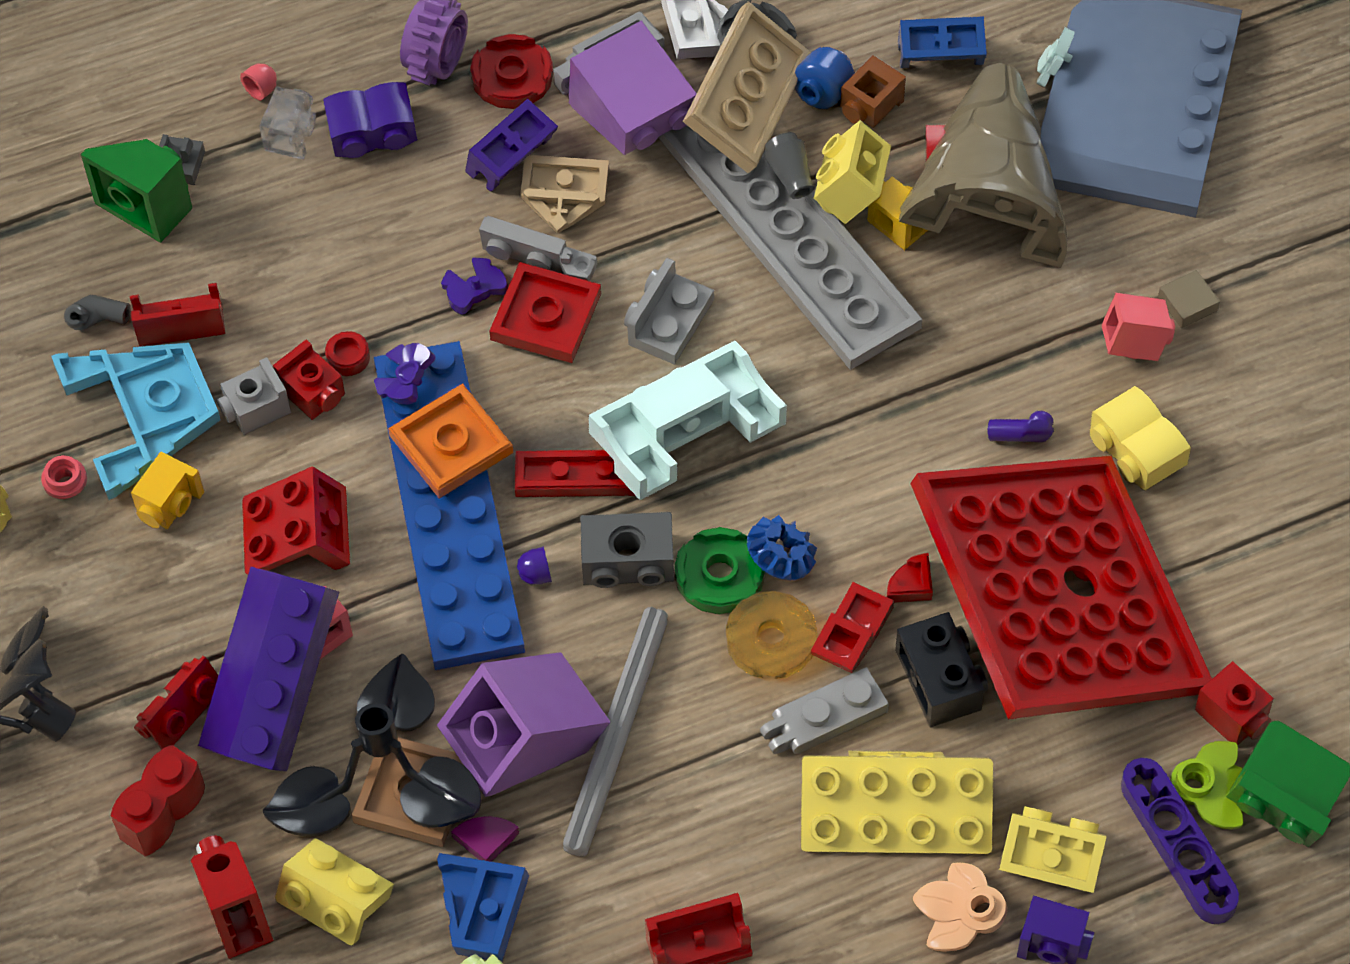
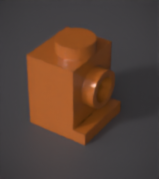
M872 55L841 87L840 107H842L843 114L853 124L861 120L874 128L896 105L899 107L904 102L906 76Z

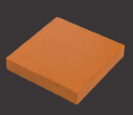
M463 383L388 428L391 439L439 499L514 453L512 443Z

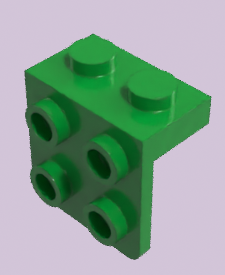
M1272 721L1266 727L1226 797L1235 802L1246 814L1266 821L1276 827L1287 839L1309 848L1323 836L1331 822V819L1327 816L1350 778V764L1280 721Z

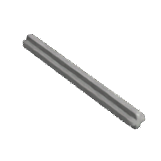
M647 607L643 612L607 715L610 724L600 735L563 841V849L568 854L578 857H584L588 854L668 622V615L662 609Z

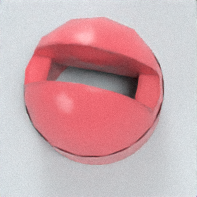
M257 63L241 73L240 79L246 91L253 98L261 101L275 89L277 76L274 69L269 65Z

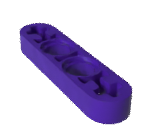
M1149 758L1132 760L1123 771L1121 780L1123 796L1195 913L1201 920L1210 924L1227 922L1234 915L1239 902V892L1235 883L1164 769L1156 761ZM1138 774L1144 780L1152 778L1150 792L1155 800L1149 806L1150 794L1143 784L1134 785L1135 777ZM1161 811H1170L1177 815L1180 820V826L1171 831L1163 830L1155 824L1154 816ZM1185 850H1195L1203 856L1205 864L1200 869L1189 870L1180 864L1178 855ZM1210 874L1213 875L1210 877L1208 886L1216 897L1222 895L1226 897L1222 908L1215 902L1206 903L1209 890L1203 880Z

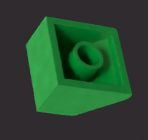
M148 139L87 148L81 153L95 204L161 243L192 210L193 207L182 167V159L170 147H160Z

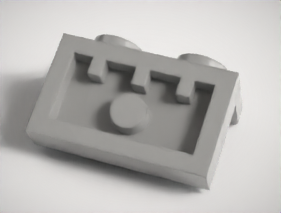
M666 258L660 269H653L648 276L644 288L645 293L639 303L634 301L630 305L624 319V325L628 329V345L675 365L713 303L714 290L677 275L675 261Z

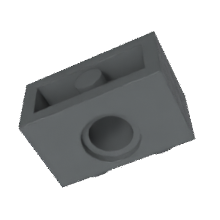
M671 512L580 516L583 585L610 588L617 584L627 583L657 586L663 582H674ZM623 550L636 551L635 554L629 556L619 554Z

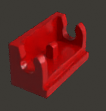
M217 283L208 284L210 294L148 304L141 303L139 294L131 295L130 301L133 308L131 318L139 347L226 334L222 299Z
M734 893L645 919L646 941L653 963L727 964L752 957L751 933L749 926H745L743 908L739 894Z

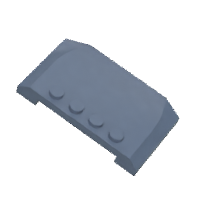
M1081 0L1072 9L1067 26L1068 29L1075 32L1067 51L1073 57L1070 63L1063 61L1054 77L1041 127V143L1052 171L1055 189L1196 218L1242 10L1194 0Z

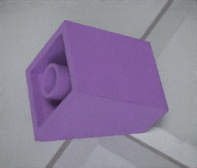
M642 20L570 58L569 104L623 155L635 149L643 150L652 145L659 136L672 129L680 130L687 126L683 120L697 93Z
M559 652L482 663L437 726L463 765L473 775L484 796L487 797L587 753L610 724V720L566 658Z

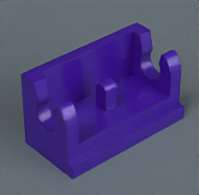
M526 99L469 150L465 172L473 179L481 172L488 181L486 184L487 190L493 191L500 184L501 179L541 144H546L552 138L553 133L558 129V125L529 99Z

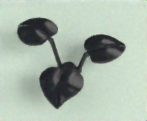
M43 606L15 634L1 660L0 671L5 675L11 670L12 672L11 677L0 690V710L20 695H23L25 699L18 711L19 714L24 716V719L19 720L0 715V724L19 728L27 734L34 728L57 742L71 726L76 716V710L52 695L53 692L43 687L40 683L52 677L46 658V643L39 639L45 619L49 617L48 608Z
M400 654L371 679L358 699L355 724L359 738L351 742L352 753L343 782L339 785L335 773L324 767L310 766L292 773L281 783L272 800L263 809V814L277 828L294 835L313 837L336 830L350 816L351 806L343 793L347 792L351 787L362 751L378 758L385 757L391 752L395 754L406 775L412 779L401 790L400 803L403 812L408 819L420 826L428 828L444 827L475 816L481 808V793L470 771L454 759L439 756L432 757L423 764L419 773L411 766L402 750L400 741H398L396 729L408 732L421 727L430 719L434 712L435 698L429 683L418 673L404 654Z

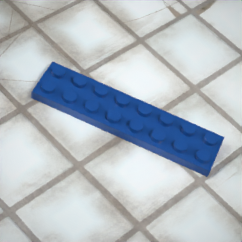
M460 341L427 347L435 354L436 359L424 370L421 378L422 384L417 386L418 398L416 402L402 405L395 403L388 396L386 398L381 397L387 429L462 383L470 392ZM386 355L374 357L377 378H397L395 371L400 365L391 361ZM389 435L434 669L440 670L525 653L487 470L439 499Z

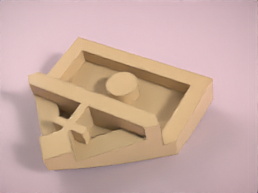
M529 155L524 159L521 198L556 233H560L606 204L610 171L609 160Z

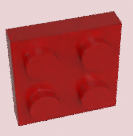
M519 262L489 330L490 340L573 363L602 294L601 284Z

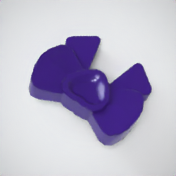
M472 258V265L476 276L469 277L466 282L453 271H446L441 285L447 291L449 304L455 312L466 314L474 303H479L489 298L490 295L506 294L508 289L506 277L500 269L492 266L490 259Z
M411 343L406 346L400 344L386 353V356L391 361L400 365L395 371L397 378H375L374 383L378 395L382 398L388 396L395 403L408 405L417 401V386L422 384L421 378L424 370L435 361L436 357L435 354L422 344Z

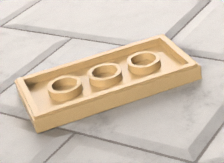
M748 1L739 9L683 122L745 172H751L757 167L765 151V145L770 140L798 82L795 70L811 52Z

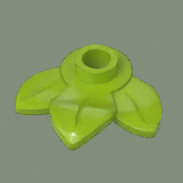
M1214 741L1204 745L1196 758L1179 763L1174 768L1170 781L1184 803L1194 805L1205 822L1222 829H1238L1243 826L1241 809L1235 802L1226 797L1242 770L1241 767L1235 765L1238 757V745L1235 742ZM1195 779L1201 783L1202 787L1192 788L1186 784V781Z

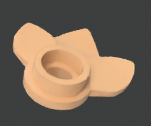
M952 863L948 871V881L927 883L913 896V901L917 908L929 919L935 921L926 944L931 950L946 952L964 949L971 944L978 933L988 934L999 929L1006 918L1007 903L1003 895L997 889L988 886L984 873L972 864ZM980 904H990L985 912H974L975 908Z

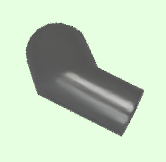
M88 295L65 310L64 320L74 330H85L103 320L125 325L130 317L131 305L98 295Z

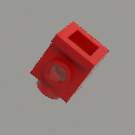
M307 339L273 365L275 372L286 389L288 398L311 420H314L322 412L332 410L345 395L342 375L313 350L312 344Z

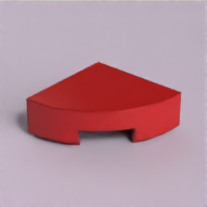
M929 553L915 555L909 558L907 563L902 565L889 579L887 598L894 600V603L932 600L933 589Z

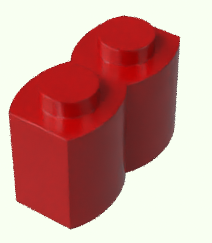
M169 745L156 753L146 765L141 780L126 788L112 807L110 816L119 839L145 857L160 849L171 836L175 821L188 815L198 805L204 794L205 784L198 762L173 745Z

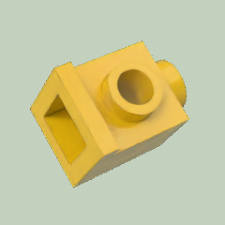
M892 176L886 182L883 181L880 197L868 206L867 221L905 251L928 230L899 222L900 207L912 190V187L904 186Z
M163 452L158 454L131 491L137 511L136 514L139 519L152 528H159L161 526L167 530L176 517H181L186 513L192 496L200 499L205 493L197 469Z

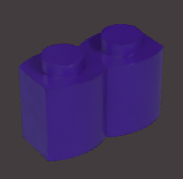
M404 82L383 83L365 91H343L323 99L335 157L358 158L376 148L398 150L418 140L407 86Z

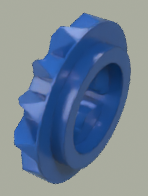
M779 515L772 520L762 517L748 533L747 548L752 559L762 570L776 578L783 580L803 578L816 563L814 556L817 547L809 543V532H800L796 529V521L786 524ZM780 539L783 545L776 544L777 540ZM784 547L791 548L788 554L784 551Z

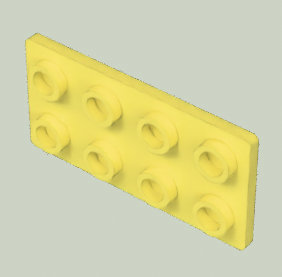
M848 751V756L806 755L802 758L801 849L805 852L989 854L992 851L993 761L990 758L944 757L943 752Z

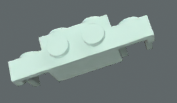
M733 341L684 367L674 369L670 374L647 386H641L633 393L589 414V434L614 460V473L639 500H642L677 481V462L668 454L669 452L728 421L751 443L786 424L787 405L766 384L753 365L748 353L736 341Z

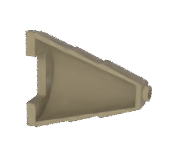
M997 63L989 65L979 73L944 127L945 134L924 164V171L900 207L899 222L940 233L954 208H958L1030 229L1021 243L1020 257L1061 268L1067 253V229L1053 183L1052 171L1041 143L1040 125L1020 73L1014 67L1007 64Z

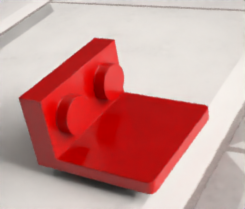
M312 466L243 497L244 566L246 574H249L250 567L269 571L307 554L334 570L350 565L346 486Z

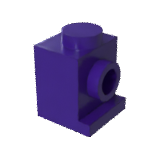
M1033 895L1020 937L1017 957L1026 960L1029 951L1036 953L1040 959L1051 964H1064L1065 962L1076 964L1077 958L1087 960L1095 933L1086 929L1090 912Z

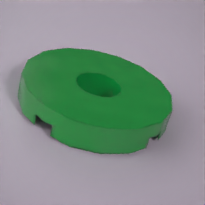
M723 527L702 530L693 535V539L686 545L684 543L679 549L674 566L677 588L685 600L703 612L714 614L737 612L751 604L761 592L765 578V571L754 562L748 551L747 535L738 530ZM715 563H726L732 568V572L722 578L712 576L707 570Z

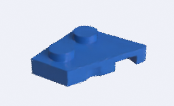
M439 853L437 858L438 867L442 873L445 890L443 896L450 918L449 930L452 947L456 954L468 957L477 954L485 960L494 954L503 962L529 879L526 868Z

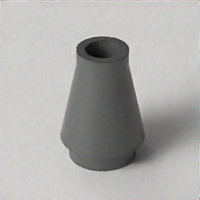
M793 132L782 133L770 139L765 145L767 152L765 160L786 187L792 199H800L812 193L814 185L811 181L804 141L798 139L797 135Z

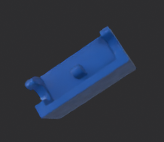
M984 16L900 20L898 34V50H901L900 68H909L910 61L974 59L975 65H984L987 56Z

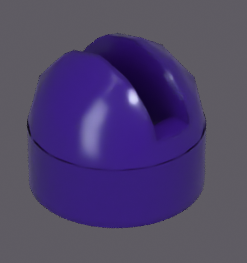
M544 546L531 549L521 555L518 559L517 569L523 582L530 585L552 582Z

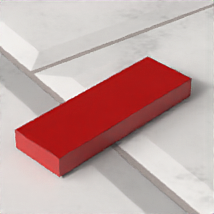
M605 450L516 451L515 497L636 496L614 473V460Z

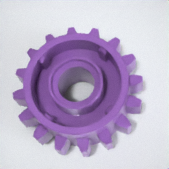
M419 0L411 11L404 28L400 47V61L403 67L408 68L407 75L411 76V80L427 85H435L437 78L447 79L457 66L465 45L468 29L467 14L464 10L460 9L461 3H458L457 0Z

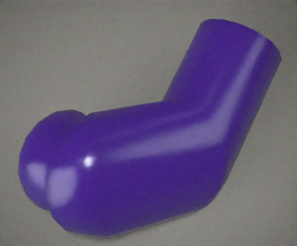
M1045 411L1033 412L1029 419H990L987 428L988 438L990 441L1042 443L1052 436L1054 420Z

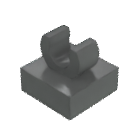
M163 134L159 146L170 147L180 156L187 184L195 185L205 154L203 141L191 140L186 137L184 139L169 137Z

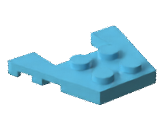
M189 343L133 347V352L107 354L106 350L90 351L89 356L69 357L68 353H58L51 356L66 396L110 380L136 441L133 445L93 459L108 500L117 497L140 480L160 452L169 456L174 455L221 420L219 411Z

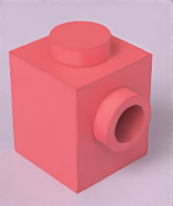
M1115 293L1102 323L1108 354L1131 359L1158 361L1165 345H1169L1172 342L1175 333V323L1169 316L1166 301L1157 298Z

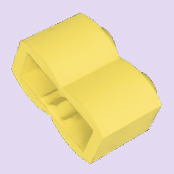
M1132 387L1092 412L1090 436L1093 443L1099 450L1107 451L1118 460V469L1128 482H1135L1140 488L1147 490L1188 464L1190 445L1181 432L1161 415L1153 401L1138 387Z

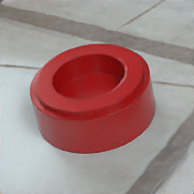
M340 332L331 337L326 344L325 355L327 363L342 376L359 374L369 364L370 352L368 343L362 335L356 332Z

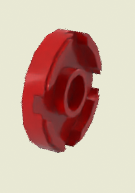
M516 34L498 36L487 41L486 47L481 49L480 52L478 49L473 55L470 67L471 80L475 92L485 102L498 108L516 109L526 99L535 103L543 98L552 85L554 75L549 51L544 46L542 48L540 45L535 44V39L526 35Z

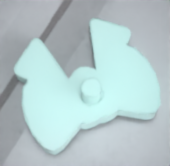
M1065 27L1060 38H1057L1052 45L1045 49L1038 61L1037 71L1041 75L1037 79V84L1045 87L1050 75H1056L1063 61L1070 63L1073 55L1067 53L1072 42L1074 31Z

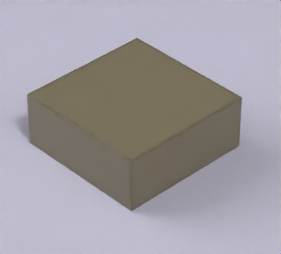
M1197 270L1159 288L1158 298L1166 301L1169 313L1180 328H1184L1209 316L1219 309V299Z

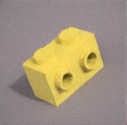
M861 120L844 134L840 135L837 133L832 136L822 150L824 158L822 166L816 175L818 182L814 199L821 208L846 224L879 198L891 145Z

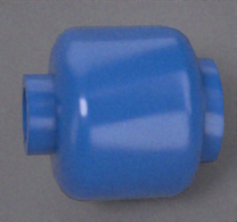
M831 47L815 49L795 70L796 77L798 78L795 90L799 97L809 106L818 109L831 108L841 100V87L855 74L850 59L842 51Z

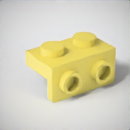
M315 838L283 865L275 899L281 905L348 945H353L359 940L364 921L390 898L394 884L337 851L332 846Z

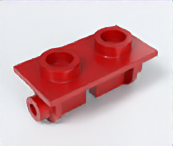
M202 656L199 660L194 658L190 663L184 662L179 672L164 688L168 696L163 698L158 695L143 713L137 715L138 723L134 726V729L146 739L152 736L161 750L169 745L174 746L211 703L219 675L208 659Z

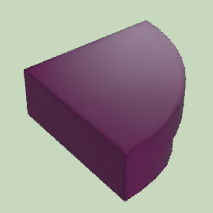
M483 816L472 818L459 824L451 833L452 838L478 860L492 862L518 836L519 828L514 823L503 818Z

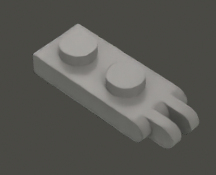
M865 667L777 708L772 713L774 720L765 723L760 728V732L764 739H770L782 733V735L774 738L768 744L773 754H779L790 748L794 754H799L887 713L889 703L868 668Z

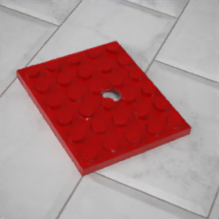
M1112 456L916 474L910 483L1008 720L1199 695L1200 689L1212 679ZM1073 571L1079 579L1091 581L1094 587V594L1084 597L1072 592L1065 583L1064 573Z

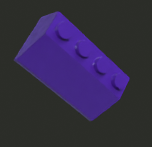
M250 567L198 746L260 767L287 772L340 593L339 591Z

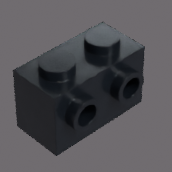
M949 612L897 629L895 651L930 728L982 710L984 692L988 691L985 673L979 664L973 665L968 654L970 652L968 636L962 626H955Z

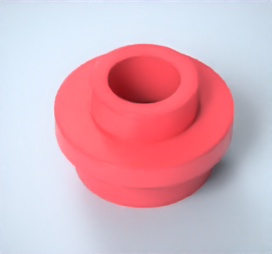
M61 455L52 458L46 464L42 472L41 481L44 490L50 496L57 499H68L76 496L84 489L87 482V474L81 462L70 456ZM63 477H71L68 481L58 482Z

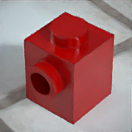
M1232 661L1200 689L1195 711L1225 739L1239 745L1247 737L1254 740L1265 731L1271 722V718L1268 716L1274 698Z

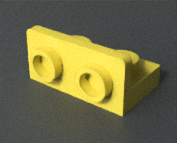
M1024 806L1023 815L1012 813L999 870L1094 893L1107 835L1098 833L1099 824L1072 817L1069 826L1051 822L1052 812Z

